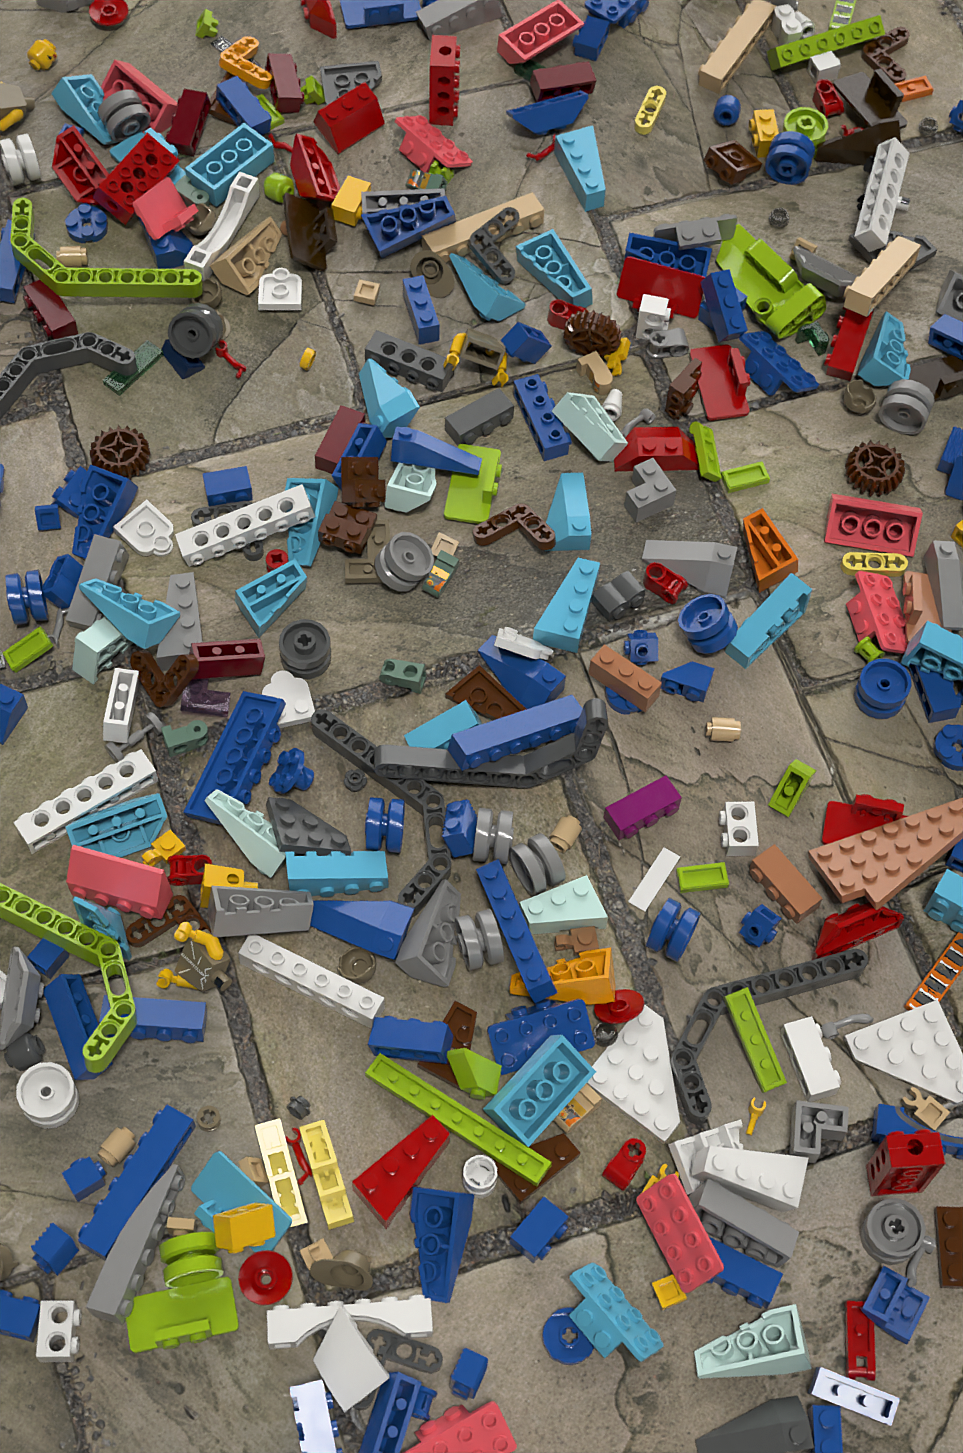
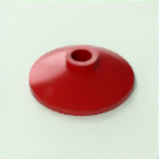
M94 0L89 7L91 19L103 26L117 25L123 22L129 13L128 5L124 0Z
M620 989L615 990V1002L595 1004L594 1011L596 1017L605 1023H624L637 1017L643 1011L645 1002L643 996L637 991Z
M269 1250L259 1251L249 1256L242 1264L238 1277L243 1295L249 1301L258 1305H272L282 1300L289 1292L293 1280L292 1269L286 1258L277 1252ZM264 1276H270L271 1282L263 1284L261 1279Z

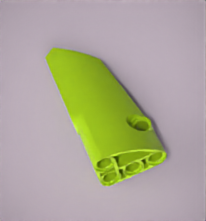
M736 224L734 237L722 241L716 262L722 270L730 269L735 288L747 296L746 303L755 314L757 321L765 324L778 338H785L800 332L823 315L827 307L825 296L811 283L804 285L798 280L796 272L762 239L756 240L740 224ZM762 309L768 310L766 312H760Z

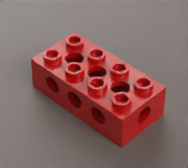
M432 35L429 65V124L453 126L454 118H458V105H455V103H459V90H456V88H459L460 75H456V73H460V60H456V58H460V45H457V36Z
M147 132L98 186L92 198L126 225L136 214L133 202L164 178L169 177L180 160Z
M929 1129L915 1131L914 1134H904L903 1131L889 1133L866 1165L871 1197L923 1193L945 1165L940 1132L931 1133Z

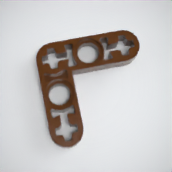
M897 27L866 44L861 55L863 61L874 71L882 69L893 83L905 81L906 71L889 55L907 45L910 36L909 30L904 27ZM887 43L890 47H884L881 44ZM885 63L889 67H881L879 64Z
M523 503L513 505L478 524L473 529L474 541L481 546L489 545L518 528L541 550H550L556 545L554 530L528 505ZM501 522L508 523L506 526L503 527L497 526V524ZM532 524L538 525V527L535 529L527 528L529 525Z
M135 651L130 658L132 669L139 671V680L157 707L172 706L199 669L198 659L193 654L178 656L165 675L149 651ZM152 673L154 674L155 678L154 684H152L151 682ZM175 675L178 681L177 686L174 685L173 681Z
M182 895L172 897L166 909L169 911V914L171 913L172 919H169L165 911L163 915L165 923L162 926H153L151 924L152 919L142 916L126 929L128 943L135 948L145 946L175 925L179 927L183 922L197 921L200 923L198 930L207 929L211 933V929L191 902ZM175 905H183L184 910L181 912L178 909L175 910ZM147 923V924H148V927H149V930L152 931V932L148 933V930L145 929V925H144V924ZM133 932L141 933L142 938L134 937Z

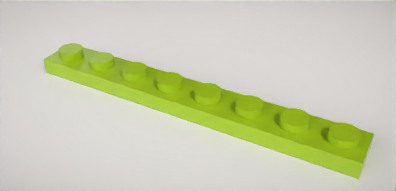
M379 1053L365 1072V1076L427 1117L434 1115L443 1127L536 1187L550 1169L551 1161L383 1054Z

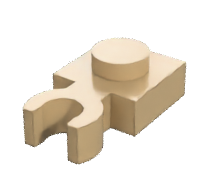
M912 1087L909 1093L914 1096L915 1100L910 1101L904 1096L901 1100L902 1105L916 1110L912 1117L924 1127L935 1131L950 1111L930 1095L924 1100L920 1091Z

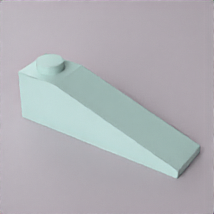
M398 463L387 485L385 507L407 513L428 502L436 489L435 468Z
M218 789L205 799L207 805L248 860L257 867L259 872L271 878L286 862L285 852H279L271 822L263 819V813L259 811L254 813L244 809L245 807L242 802Z
M796 1304L768 1310L761 1314L762 1318L749 1325L746 1322L739 1326L740 1330L727 1337L721 1336L694 1351L699 1379L784 1375L811 1369L807 1342Z

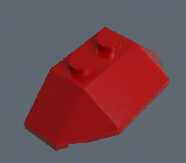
M300 0L301 6H305L303 8L304 19L309 21L310 28L332 39H336L337 25L330 0Z
M73 125L56 137L52 170L76 203L102 206L92 197L109 173Z
M296 134L290 168L299 195L313 200L333 202L341 188L331 161L324 151L316 145L317 142L314 138Z
M634 427L625 437L628 445L614 458L615 472L633 471L634 466L651 458L655 459L662 471L699 470L698 455L695 451L696 444L679 427Z
M869 902L861 906L860 904L852 905L846 910L847 912L840 915L834 913L825 919L812 960L847 951L895 930L901 926L904 916L884 906L875 910Z

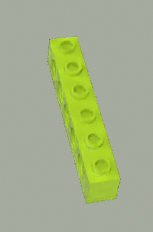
M877 15L784 44L766 52L772 71L810 59V57L822 53L836 51L885 35L881 15Z

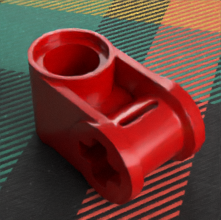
M826 79L819 80L816 83L812 97L817 110L826 118L833 114H843V101L836 92L833 83Z
M556 299L550 303L547 321L550 326L564 330L571 314H576L577 311L583 313L586 308Z
M658 562L650 563L647 566L643 578V585L647 590L652 591L670 604H675L681 591L686 590L688 587V582L685 578Z
M202 854L188 856L172 855L168 857L167 863L170 865V873L167 879L169 885L201 884L203 872L197 871L201 867H205V864L213 865L211 859Z
M637 1138L627 1140L617 1155L608 1163L601 1176L624 1191L645 1159V1144ZM635 1149L639 1151L638 1155L635 1154L633 1157L629 1155L630 1151L633 1152Z

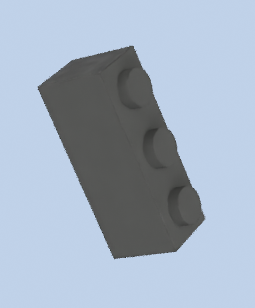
M497 388L445 417V431L457 446L459 444H472L484 434H490L495 428L509 423L513 419L514 405L502 390Z

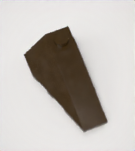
M899 118L878 120L873 122L871 127L864 130L857 128L851 135L846 137L840 135L817 144L814 161L864 166L868 158L876 156L878 144L894 137L901 143Z

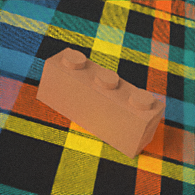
M605 644L590 660V676L642 711L646 712L659 697L662 682Z
M775 844L752 860L749 868L752 878L764 886L767 895L773 901L776 900L787 918L792 919L798 924L819 908L823 898Z

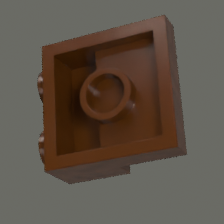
M736 140L709 147L703 160L708 168L716 171L723 181L731 185L744 181L747 174L759 171L763 164Z
M694 358L669 385L665 412L672 418L679 420L684 414H689L694 406L692 401L699 389L698 381L702 375V362L697 358Z
M341 457L342 503H351V507H365L366 502V507H380V502H385V480H379L378 457Z
M335 501L329 514L326 513L318 530V539L327 546H336L350 553L362 554L377 521V514Z

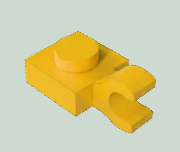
M627 337L621 338L617 351L611 353V355L606 354L604 356L607 361L606 366L608 369H612V376H618L622 373L621 360L627 359L631 344Z
M168 830L151 843L153 850H149L141 856L144 860L142 863L154 867L159 861L163 860L168 864V857L180 855L186 850V846L171 830Z
M674 1274L651 1284L662 1310L687 1300V1296L681 1290Z

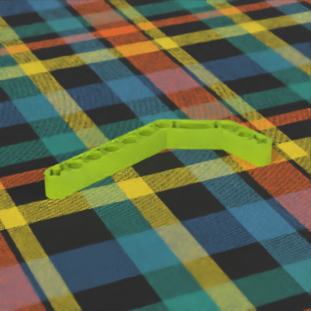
M18 198L13 202L10 236L13 255L15 259L59 296L196 298L203 292L202 275L195 269L66 268L33 240L35 218L32 202L27 198ZM40 259L50 269H43L34 260Z
M0 883V902L6 901L0 903L1 919L41 939L44 938L65 949V951L100 967L110 1010L85 1043L83 1058L85 1066L90 1072L100 1073L104 1071L137 1024L135 1005L119 943L115 939ZM108 953H112V954H113V955H111V956H105V955L108 954ZM117 974L123 978L126 990L122 995L111 993L108 983L110 976ZM123 1014H129L127 1017H120ZM109 1034H114V1035H115V1036H113V1037H111V1038L105 1037V1036H107V1035H109Z

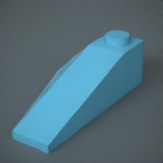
M93 75L62 77L51 93L60 108L104 145L119 143L112 140L106 126L103 125L98 116V108L104 101L103 97L105 95Z
M368 358L359 372V378L371 425L379 427L385 438H393L396 427H407L420 406L409 389L400 386L397 379L391 378L386 374L384 368L372 358Z

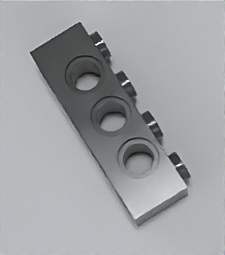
M378 330L375 331L365 347V362L368 358H372L391 374H397L411 382L427 386L431 390L443 393L454 374L451 363H447L445 368L443 366L446 357Z

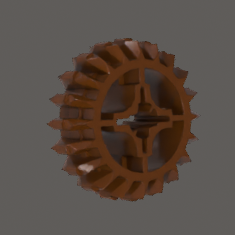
M585 309L583 313L577 311L576 314H571V317L568 318L563 332L565 343L569 345V349H575L576 354L581 353L583 356L597 351L600 357H604L606 354L611 355V353L617 351L620 346L622 332L620 331V326L616 324V320H610V315L604 316L602 312L596 313L594 310L589 312Z
M119 425L117 429H112L109 426L108 432L101 430V436H95V442L91 443L89 455L93 466L125 478L127 477L129 480H131L132 475L139 477V470L145 471L146 465L149 464L151 453L147 439H145L142 433H138L136 428L130 431L128 425L124 429H121Z
M870 440L867 444L862 442L859 447L855 446L852 452L848 454L845 463V473L849 477V483H855L854 490L861 488L862 494L867 491L870 493V496L877 493L880 497L883 492L888 495L891 490L895 491L898 488L905 474V460L901 459V453H896V447L890 449L888 448V443L884 446L881 445L880 440L876 444ZM863 461L864 466L860 468L859 463ZM888 469H890L891 471L890 475L886 474V471Z

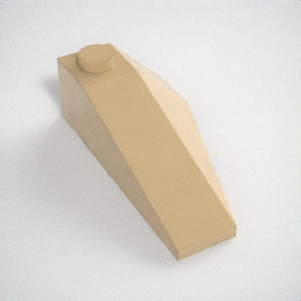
M270 216L221 254L210 265L220 282L245 295L253 292L259 286V280L264 270L269 266L268 261L271 254L276 250L282 236L280 229Z

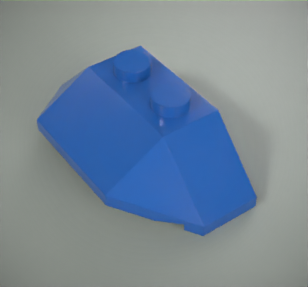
M580 90L506 111V114L537 135L548 133L550 129L560 130L566 128L568 124H572L588 100V94Z

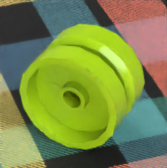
M799 107L791 110L786 115L782 132L794 131L802 133L813 142L816 151L817 144L825 141L828 131V120L816 109Z
M196 1232L171 1238L159 1245L161 1262L168 1265L163 1269L166 1287L177 1288L217 1279L223 1275L222 1259L215 1256L219 1251V1248H216L215 1233Z

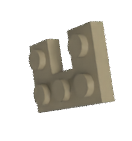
M389 520L376 521L366 543L368 559H345V584L383 583L376 572L375 557L390 541Z

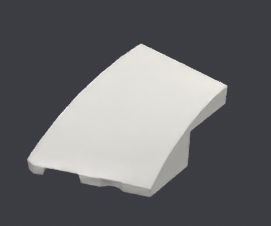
M741 1120L668 1144L687 1195L694 1192L704 1183L691 1177L697 1151L708 1146L743 1150V1144L739 1143V1129L742 1128Z
M341 1305L313 1361L332 1395L345 1412L388 1380L389 1374L373 1354V1349L357 1329L355 1321L344 1306Z

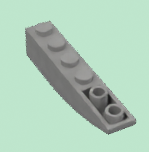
M173 1164L137 1206L116 1239L86 1305V1308L94 1317L123 1325L126 1317L131 1314L133 1299L136 1292L143 1285V1276L146 1268L153 1261L154 1249L157 1242L164 1235V1226L167 1218L172 1215L175 1208V1199L185 1184V1175L178 1165Z

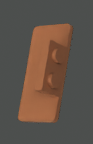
M906 571L903 576V613L905 614L907 644L927 621L938 624L941 627L928 574Z

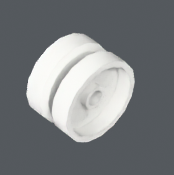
M28 133L16 137L18 150H16L10 138L0 140L1 158L13 186L24 182L22 169H24L30 181L41 178L38 161Z
M52 1062L39 1063L30 1067L20 1077L17 1084L16 1098L26 1118L34 1125L42 1128H56L67 1123L75 1115L79 1105V1093L70 1073L63 1066Z

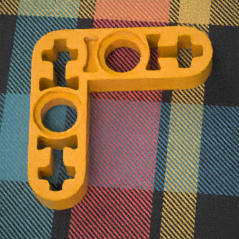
M243 37L220 54L219 66L222 69L257 88L268 89L270 87L272 75L247 61L257 53L259 42L255 38Z

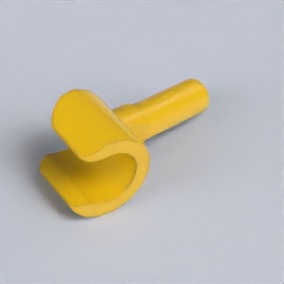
M755 1097L752 1099L748 1109L751 1116L746 1135L752 1136L756 1121L766 1108L765 1101L762 1108H756L754 1106Z

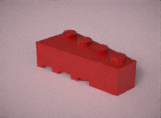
M843 307V310H846L845 315H840L836 327L840 329L839 334H834L830 347L834 348L832 354H827L824 366L828 367L826 375L851 381L874 309L866 317Z
M434 1115L430 1116L352 1181V1189L386 1230L396 1214L406 1204L407 1199L413 1192V1187L419 1186L428 1170L432 1168L450 1143V1133Z

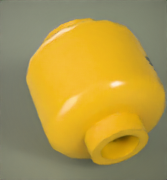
M43 39V41L36 40L27 52L28 59L30 60L29 64L36 70H48L57 58L56 47L46 39Z

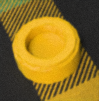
M307 348L303 353L299 366L309 370L315 360L316 351Z

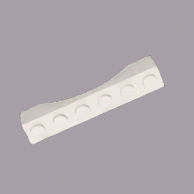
M242 172L238 173L230 186L224 207L214 227L203 241L192 247L185 258V269L199 271L202 275V280L210 278L213 273L210 265L227 250L260 196L258 178Z
M412 1295L408 1297L409 1300L399 1301L397 1297H385L381 1299L382 1302L371 1303L370 1299H358L354 1301V1304L344 1305L343 1301L328 1302L327 1306L317 1307L315 1303L301 1304L300 1308L289 1309L288 1305L274 1306L273 1310H267L269 1349L298 1347L309 1336L320 1329L330 1326L341 1305L344 1306L354 1321L379 1324L409 1339L433 1337L431 1299H425L424 1295Z

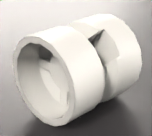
M473 1156L465 1163L463 1168V1187L465 1192L475 1194L474 1198L489 1196L496 1186L497 1167L495 1162L487 1156Z

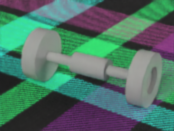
M150 712L144 716L148 726L141 731L138 729L130 735L127 743L117 747L110 741L104 746L109 756L116 763L124 759L121 751L127 746L132 747L144 738V734L152 729L157 735L162 733L161 727L164 726L154 713Z

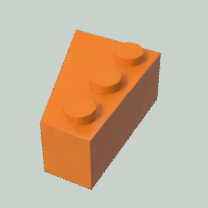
M761 508L743 518V532L759 593L786 579L790 573H797V556L764 509Z

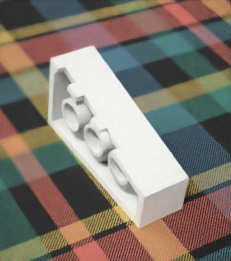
M708 1146L696 1152L691 1177L703 1182L709 1178L720 1183L722 1187L734 1194L784 1213L799 1206L809 1158Z

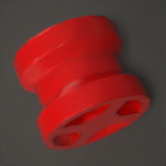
M281 549L271 550L266 555V569L268 573L288 563V555Z

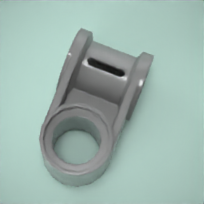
M682 328L652 332L649 336L650 344L646 348V353L652 359L680 357L687 354L690 348L684 330Z

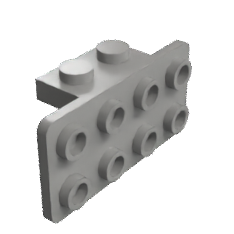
M723 214L720 217L714 218L703 217L695 221L683 220L675 224H660L654 228L653 237L676 241L679 250L721 244V240L734 237L737 215Z

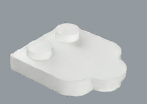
M277 268L272 274H266L260 278L259 310H301L302 280L298 275L290 274L285 268Z
M145 500L113 526L114 532L141 556L155 554L156 556L164 557L173 550V542L171 540L173 537V525L148 500Z
M509 627L499 628L494 646L533 659L541 658L548 660L549 655L553 654L552 649L536 640L518 635V631Z
M281 670L273 674L271 683L262 690V695L281 698L286 703L277 722L279 728L311 721L315 709L308 684L305 680L294 678L290 672Z

